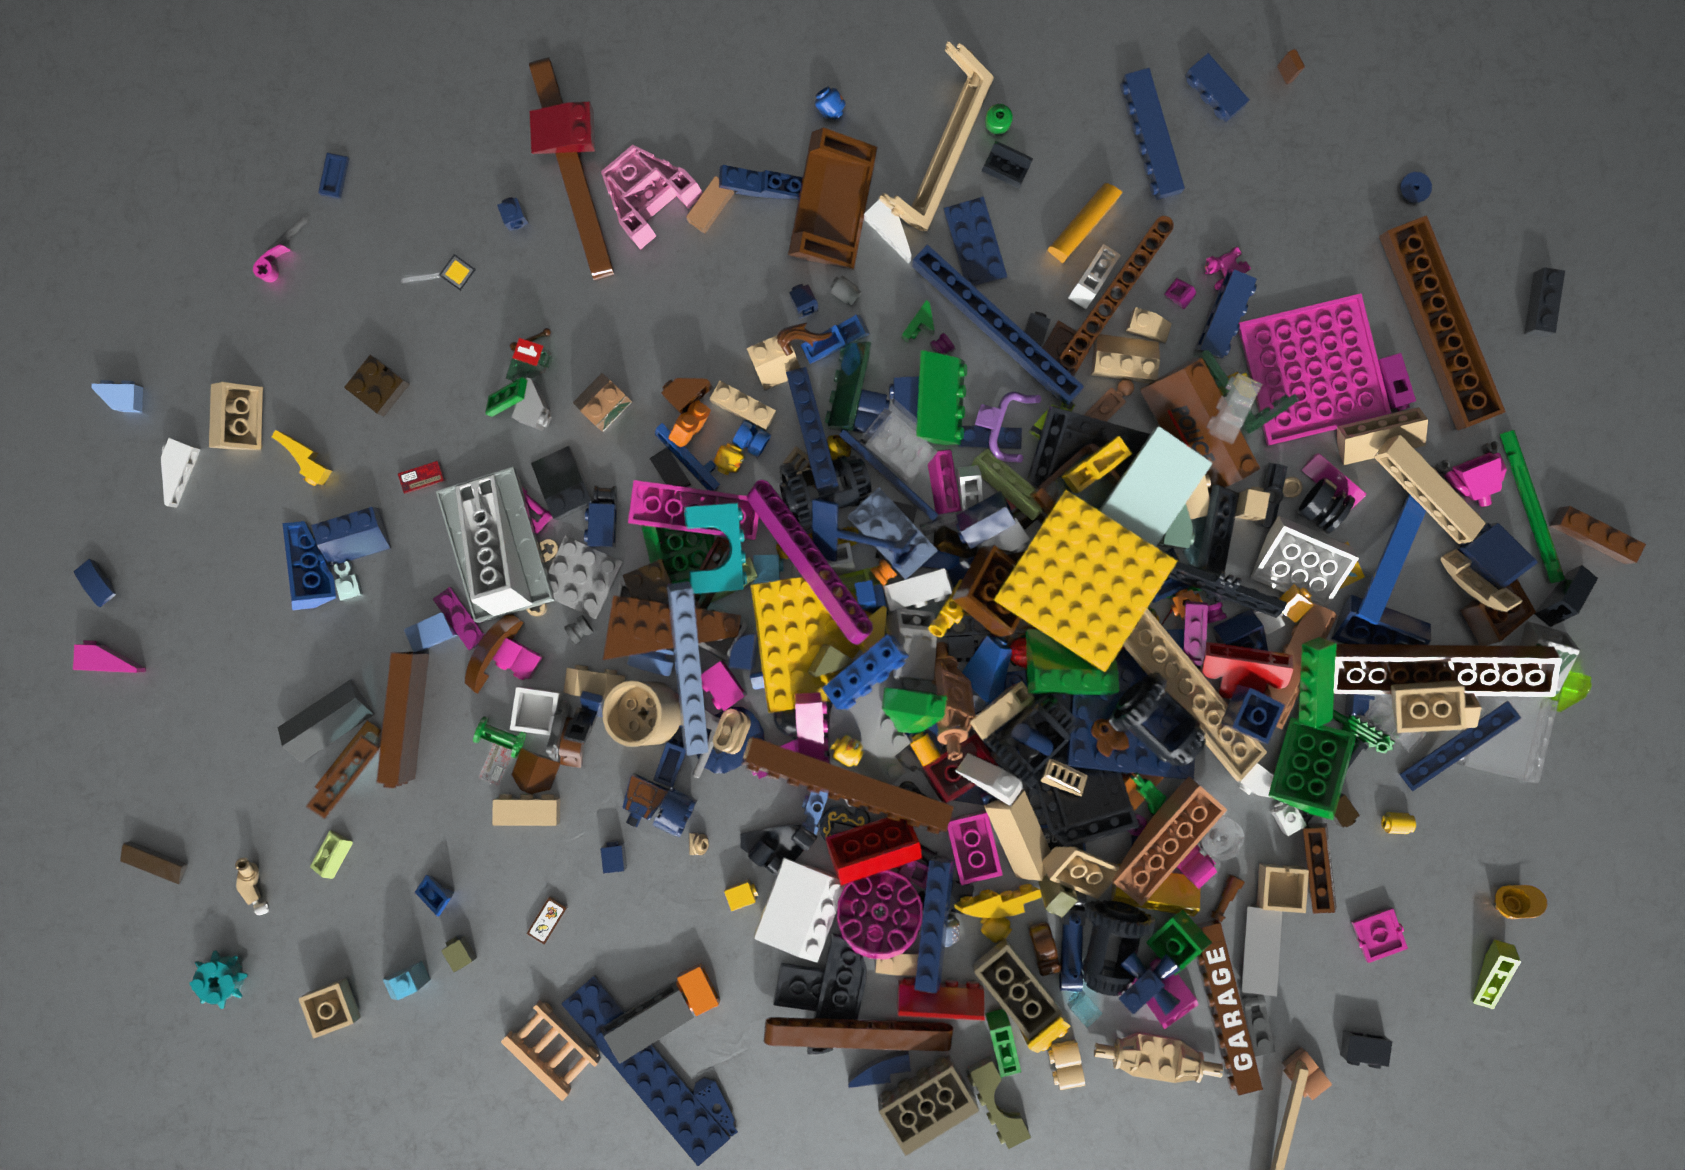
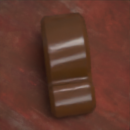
M1042 922L1030 925L1028 933L1033 944L1039 974L1044 977L1059 973L1061 967L1049 923Z

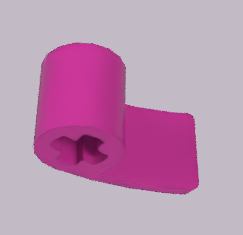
M280 244L268 250L253 265L254 274L266 282H274L279 276V270L271 262L278 256L289 252L290 249Z

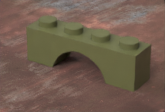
M991 1056L969 1066L970 1074L967 1075V1078L972 1087H977L979 1093L976 1095L981 1105L987 1106L989 1112L986 1115L991 1125L996 1124L999 1130L996 1134L1001 1144L1006 1143L1008 1149L1030 1139V1132L1019 1112H1007L1001 1109L994 1101L995 1090L1002 1079Z

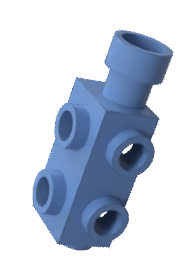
M822 791L819 794L811 792L810 797L805 796L802 808H805L804 814L807 815L806 821H803L802 824L815 835L818 832L819 827L817 825L828 798V793ZM815 804H820V805H821V808H820V809H816V808L814 807V805H815Z

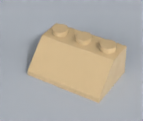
M1099 334L1095 339L1090 376L1120 380L1128 379L1134 382L1150 384L1158 379L1160 364L1159 342Z
M226 382L211 384L209 447L261 450L263 387Z
M1459 681L1391 685L1392 707L1397 733L1466 729L1464 686Z
M1055 847L1042 861L1049 880L1096 899L1113 883L1112 880L1120 867L1075 847Z

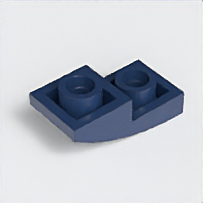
M88 559L73 571L85 592L98 607H102L116 595L110 580L102 576L94 560Z

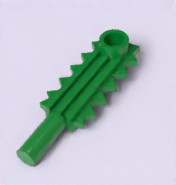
M1333 709V719L1343 724L1342 730L1355 733V739L1360 738L1362 742L1369 743V748L1376 747V752L1386 754L1389 750L1394 749L1392 745L1395 741L1390 739V734L1383 733V730H1375V726H1368V721L1361 722L1360 717L1356 718L1355 715L1346 717Z

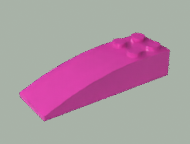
M633 480L628 523L726 537L721 530L714 527L686 529L684 507L738 503V508H742V520H739V528L743 529L744 539L756 540L759 516L748 502L747 496Z

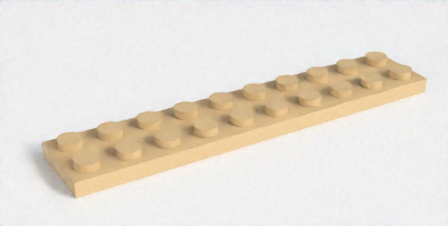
M1146 608L1123 646L1147 675L1153 674L1156 671L1167 680V686L1164 689L1201 723L1200 728L1206 733L1204 735L1206 739L1205 744L1234 779L1242 781L1267 751L1258 741L1220 724L1227 710V703L1148 608Z

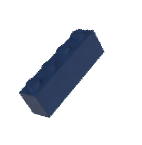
M1228 269L1195 349L1221 359L1228 355L1231 349V339L1237 334L1240 324H1238L1239 320L1247 312L1248 299L1256 291L1257 284L1255 283L1257 278L1235 269Z

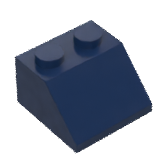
M919 376L894 378L893 383L889 384V400L893 399L894 406L912 422L917 424Z
M1252 609L1213 627L1216 641L1219 644L1268 651L1264 625Z

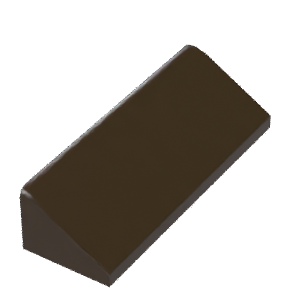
M130 841L123 843L121 862L178 885L181 883L188 864Z

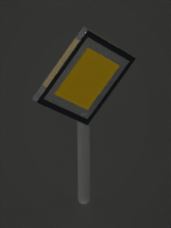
M453 254L440 273L401 279V282L406 283L442 277L461 291L476 269Z

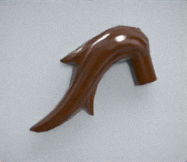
M806 322L782 329L777 335V343L782 348L784 354L789 356L793 353L789 345L790 341L801 339L813 347V342L829 338L832 332H810L805 328Z

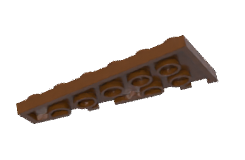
M613 595L603 660L673 648L669 604ZM695 608L698 643L738 637L741 615Z

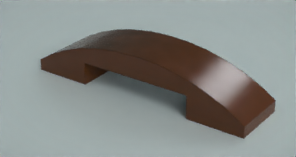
M514 614L505 615L498 620L482 637L470 658L465 674V684L477 694L489 677L484 671L506 637L513 640L524 623Z

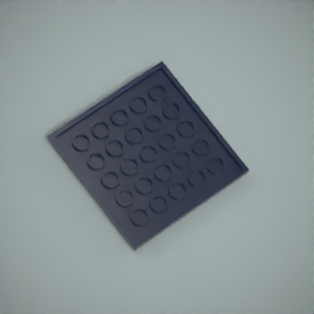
M1120 649L1115 656L1118 668L1119 692L1111 695L1072 694L1070 713L1077 721L1074 723L1076 729L1070 734L1071 739L1068 741L1066 766L1139 773L1142 775L1187 779L1189 776L1194 780L1195 758L1184 766H1172L1168 761H1161L1128 729L1123 731L1129 740V747L1127 749L1117 750L1113 748L1109 757L1104 756L1098 750L1097 739L1091 733L1094 721L1109 719L1122 695L1133 684L1143 680L1145 676L1148 677L1147 673L1127 649ZM1195 665L1200 671L1201 665ZM1159 704L1156 710L1142 724L1163 742L1168 734L1180 723L1173 716H1166L1164 714L1165 709Z

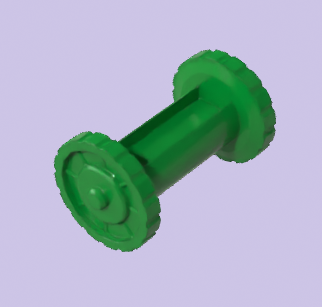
M483 716L475 730L473 742L478 744L481 739L487 740L512 750L511 757L517 758L523 747L526 732L521 731L518 736L489 725V718Z

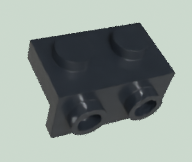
M995 141L981 171L1019 189L1033 158Z

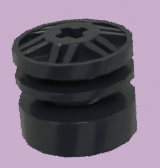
M1323 477L1305 496L1297 512L1308 521L1318 516L1316 526L1318 528L1323 526V531L1326 534H1330L1347 518L1355 503V498L1352 495L1346 497L1347 493L1345 490H1341L1334 495L1337 485L1328 478Z

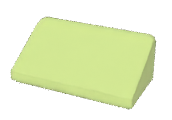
M330 830L310 868L323 878L333 879L353 842Z

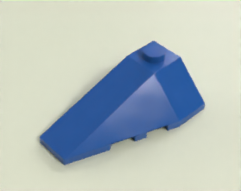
M305 521L282 523L292 610L316 608L335 599L334 577L318 550Z

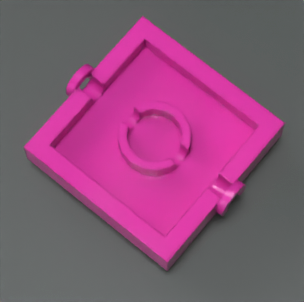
M1391 907L1351 921L1357 936L1356 940L1359 943L1358 946L1361 947L1367 963L1408 949L1402 933L1404 928L1398 922L1395 911Z

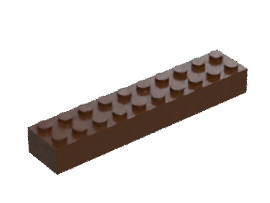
M1427 215L1387 230L1379 238L1456 430L1467 428L1505 413L1506 411Z
M1336 644L1334 694H1392L1391 685L1459 681L1464 686L1465 695L1555 696L1561 658L1554 646Z

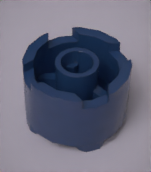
M671 787L661 804L659 815L655 817L652 826L675 837H681L698 800Z

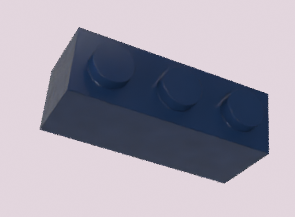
M1209 53L1193 65L1185 75L1187 83L1192 88H1196L1200 93L1201 99L1206 104H1210L1214 109L1215 115L1226 123L1250 101Z

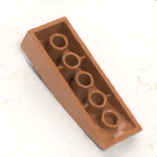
M1188 776L1143 829L1122 861L1112 882L1142 906L1222 817L1227 809Z

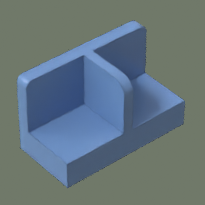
M439 613L404 629L414 653L421 652L457 636L455 630L449 626L444 613Z

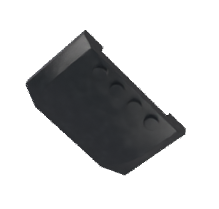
M1049 406L1027 478L1038 487L1085 445L1093 443V445H1097L1101 449L1118 436H1120L1132 453L1115 466V472L1121 478L1151 434ZM1085 455V456H1084L1081 460H1079L1075 465H1077V464H1079L1080 462L1084 461V460L1087 459L1089 456H1088V455ZM1105 476L1095 480L1080 493L1075 494L1062 477L1055 482V486L1062 494L1067 490L1090 506L1098 509L1102 507L1114 489Z
M1046 721L1036 724L1037 731L1047 736L1051 741L1058 735ZM1068 742L1050 759L1067 765ZM1034 757L1028 758L1027 762L1029 763ZM1046 763L1033 775L1038 781L1035 787L1048 829L1064 847L1077 846L1139 827L1121 772L1069 766L1087 775L1082 796L1041 782ZM1052 770L1051 776H1055L1056 770ZM1060 772L1059 780L1062 781L1064 773ZM1068 775L1067 784H1070L1072 778L1070 775ZM1076 778L1074 783L1076 788H1078L1079 778Z

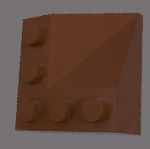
M994 544L978 550L952 600L996 637L1013 634L1021 617L997 603L994 599L1017 563Z

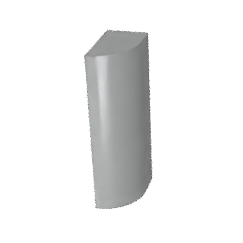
M1257 905L1247 907L1242 992L1277 996L1283 911L1263 910Z

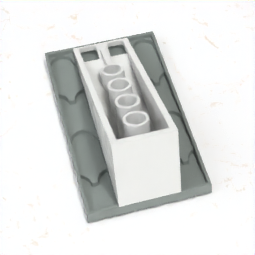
M514 467L436 491L475 623L479 624L555 601L520 478Z

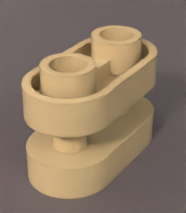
M734 709L726 710L722 714L713 736L715 748L730 754L739 752L751 725L749 716Z

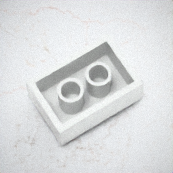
M945 568L883 586L889 611H894L896 608L907 609V606L913 604L914 608L928 605L927 600L934 599L935 602L948 599L947 594L952 593Z

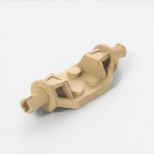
M1136 1032L1122 1039L1117 1038L1114 1046L1095 1043L1094 1046L1096 1048L1094 1049V1057L1112 1059L1115 1069L1120 1068L1135 1077L1178 1083L1191 1080L1200 1082L1203 1074L1220 1078L1223 1074L1220 1073V1071H1223V1064L1204 1061L1203 1052L1195 1051L1178 1038ZM1125 1046H1134L1133 1049H1123ZM1185 1054L1195 1058V1060L1186 1058Z

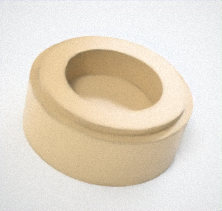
M1296 477L1285 478L1283 487L1284 497L1294 498L1300 495L1302 492L1301 481Z

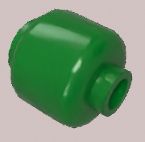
M998 103L992 105L985 116L986 128L989 132L996 135L1007 132L1013 121L1012 111L1005 104Z

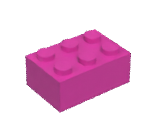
M986 810L951 818L947 832L960 884L964 885L1002 876L994 836Z

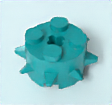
M214 950L208 962H195L198 969L193 976V981L189 982V985L200 998L201 1004L205 1002L212 1005L218 1004L220 1009H224L228 998L232 996L243 997L239 990L244 983V979L248 977V973L241 971L242 966L238 963L236 955L233 957H221L218 951Z

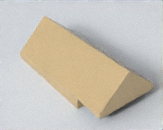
M1022 788L1011 806L998 799L984 807L1016 878L1042 881L1046 875L1042 861L1051 850L1027 795Z

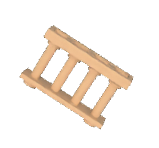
M539 1000L533 1007L537 1013L518 1033L510 1031L501 1043L563 1101L571 1091L569 1083L589 1062L595 1067L601 1058L594 1047H589L553 1013V1008L548 1003H543ZM544 1018L552 1028L533 1048H528L523 1043V1039ZM560 1033L568 1042L548 1063H544L539 1058V1053ZM575 1048L583 1057L564 1077H559L554 1073V1068Z

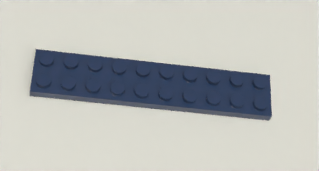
M596 975L591 977L561 1003L697 1166L701 1165L730 1140L731 1136L720 1127L696 1099L691 1088L653 1043L619 1064L600 1028L626 1011Z

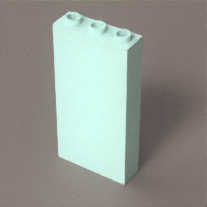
M1157 427L1148 437L1099 511L1156 547L1212 463L1162 428Z

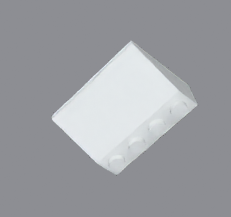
M1278 516L1267 534L1251 579L1284 593L1293 584L1300 589L1304 587L1311 593L1312 596L1310 598L1313 603L1327 608L1359 557L1353 547L1282 516Z
M783 857L753 938L795 956L818 962L838 909V900L847 884L841 885L837 874Z

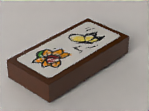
M549 897L526 934L545 945L568 907Z

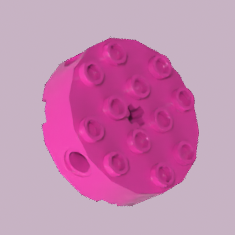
M886 870L850 882L844 887L838 900L837 924L841 935L854 952L869 959H889L902 954L915 942L922 924V903L916 889L904 876ZM879 911H883L884 916H881V918H877Z

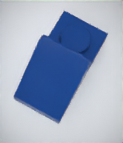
M426 875L416 889L415 894L436 916H440L451 900L454 891L443 888L432 876Z

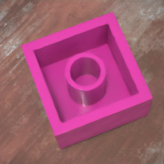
M723 660L701 674L702 688L705 692H711L714 697L711 700L718 710L722 708L725 711L747 695Z

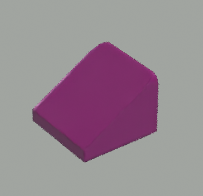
M1176 278L1164 295L1179 307L1185 309L1195 297L1196 291L1194 286Z

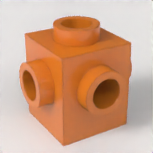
M1183 589L1175 593L1176 597L1172 598L1174 604L1171 607L1176 617L1180 615L1181 619L1185 620L1186 607L1183 606V602L1186 600L1202 602L1199 593L1194 594L1193 590L1187 591V589Z

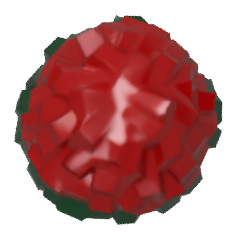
M1021 635L1015 638L1009 645L1012 649L1010 662L1014 667L1027 668L1026 635Z

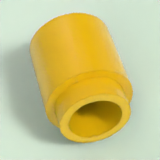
M1386 812L1381 819V826L1385 829L1386 833L1409 834L1415 831L1416 819L1409 813Z

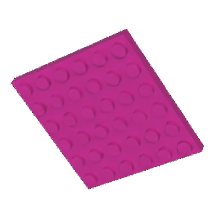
M1362 294L1238 323L1240 324L1238 331L1252 387L1256 394L1255 399L1267 446L1336 430L1338 426L1391 414Z

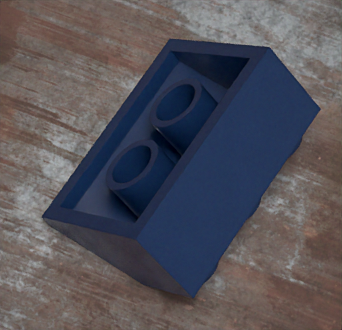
M369 507L311 525L317 546L329 566L391 549L380 508Z

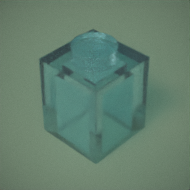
M1083 990L1071 995L1067 1003L1070 1010L1087 1028L1103 1014Z

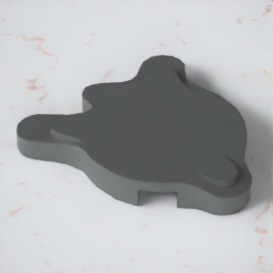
M563 700L558 707V712L561 715H555L550 738L546 746V753L549 754L553 761L557 762L560 759L559 746L566 719L569 717L568 702Z

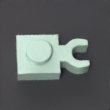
M345 561L346 569L344 571L340 569L339 564L334 565V571L340 576L339 579L335 580L340 600L363 595L357 574L351 575L350 573L352 571L350 561Z

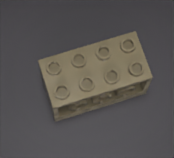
M950 1055L939 1057L934 1061V1065L929 1068H921L916 1072V1076L911 1079H903L897 1084L898 1087L893 1090H885L879 1095L880 1098H878V1112L905 1156L979 1112L974 1094Z

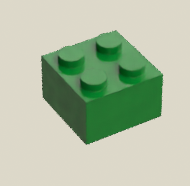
M1181 910L1146 943L1160 959L1167 953L1180 966V971H1182L1213 942L1187 913Z

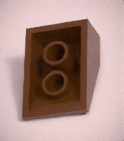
M1518 579L1506 586L1508 590L1522 600L1520 604L1512 609L1501 611L1474 599L1460 610L1480 645H1491L1501 642L1536 613Z

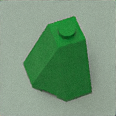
M884 687L882 710L890 717L898 732L919 734L944 719L947 696L920 690Z

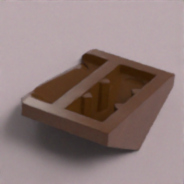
M521 748L511 775L519 789L526 793L535 794L551 790L560 767V762Z

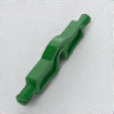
M1133 773L1131 779L1138 785L1136 790L1147 801L1148 809L1154 816L1165 802L1166 796L1151 781L1143 779L1139 773Z

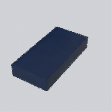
M327 152L318 191L320 195L341 199L349 163L347 156Z
M582 691L580 697L581 707L597 711L598 717L603 718V696Z

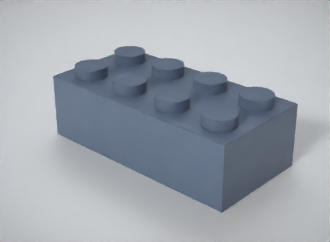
M880 487L848 515V519L863 535L890 541L891 539L900 540L909 528L918 530ZM918 530V534L911 541V544L917 545V549L905 565L899 569L893 567V552L886 548L874 546L904 580L938 551Z

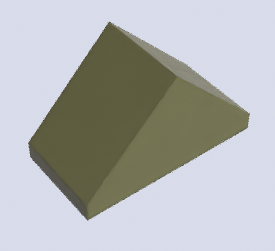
M823 644L808 669L809 675L820 676L847 668L855 660L832 646Z

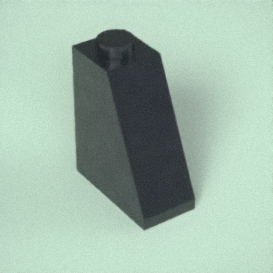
M1583 565L1567 572L1564 576L1565 579L1558 583L1536 610L1535 615L1548 626L1552 627L1579 614L1598 580V577Z

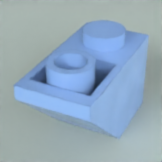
M100 380V384H92L91 388L111 409L120 412H142L143 387L135 385L134 381L124 380L121 381V384H114V381Z

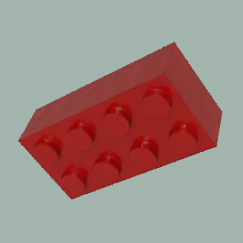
M886 817L825 837L828 853L841 885L922 859L920 842L913 826L908 825L907 820L901 818L899 821Z

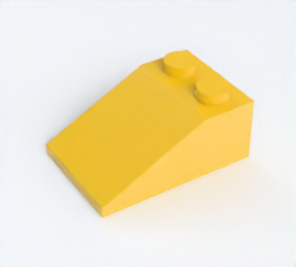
M1060 1014L1030 1040L1022 1031L1021 1033L1027 1046L1036 1053H1039L1041 1050H1047L1052 1045L1054 1039L1064 1036L1068 1032L1070 1024L1063 1014Z

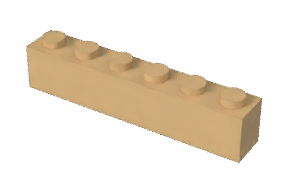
M1401 435L1387 439L1374 455V458L1458 544L1473 541L1486 524L1480 518V515L1466 503L1465 499L1459 496L1452 489L1451 485L1437 473V470L1431 467L1423 459V456Z

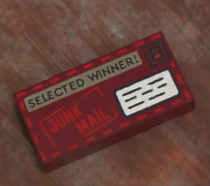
M439 461L398 473L404 494L445 482Z

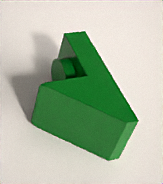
M925 301L903 332L901 338L906 342H909L911 338L913 340L917 338L921 332L920 326L934 335L935 329L929 301Z

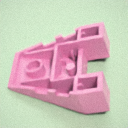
M635 145L630 146L601 171L619 223L639 249H642L656 237L646 222L676 196L689 209L703 194L697 182L685 169L677 168L664 159H658L653 154Z

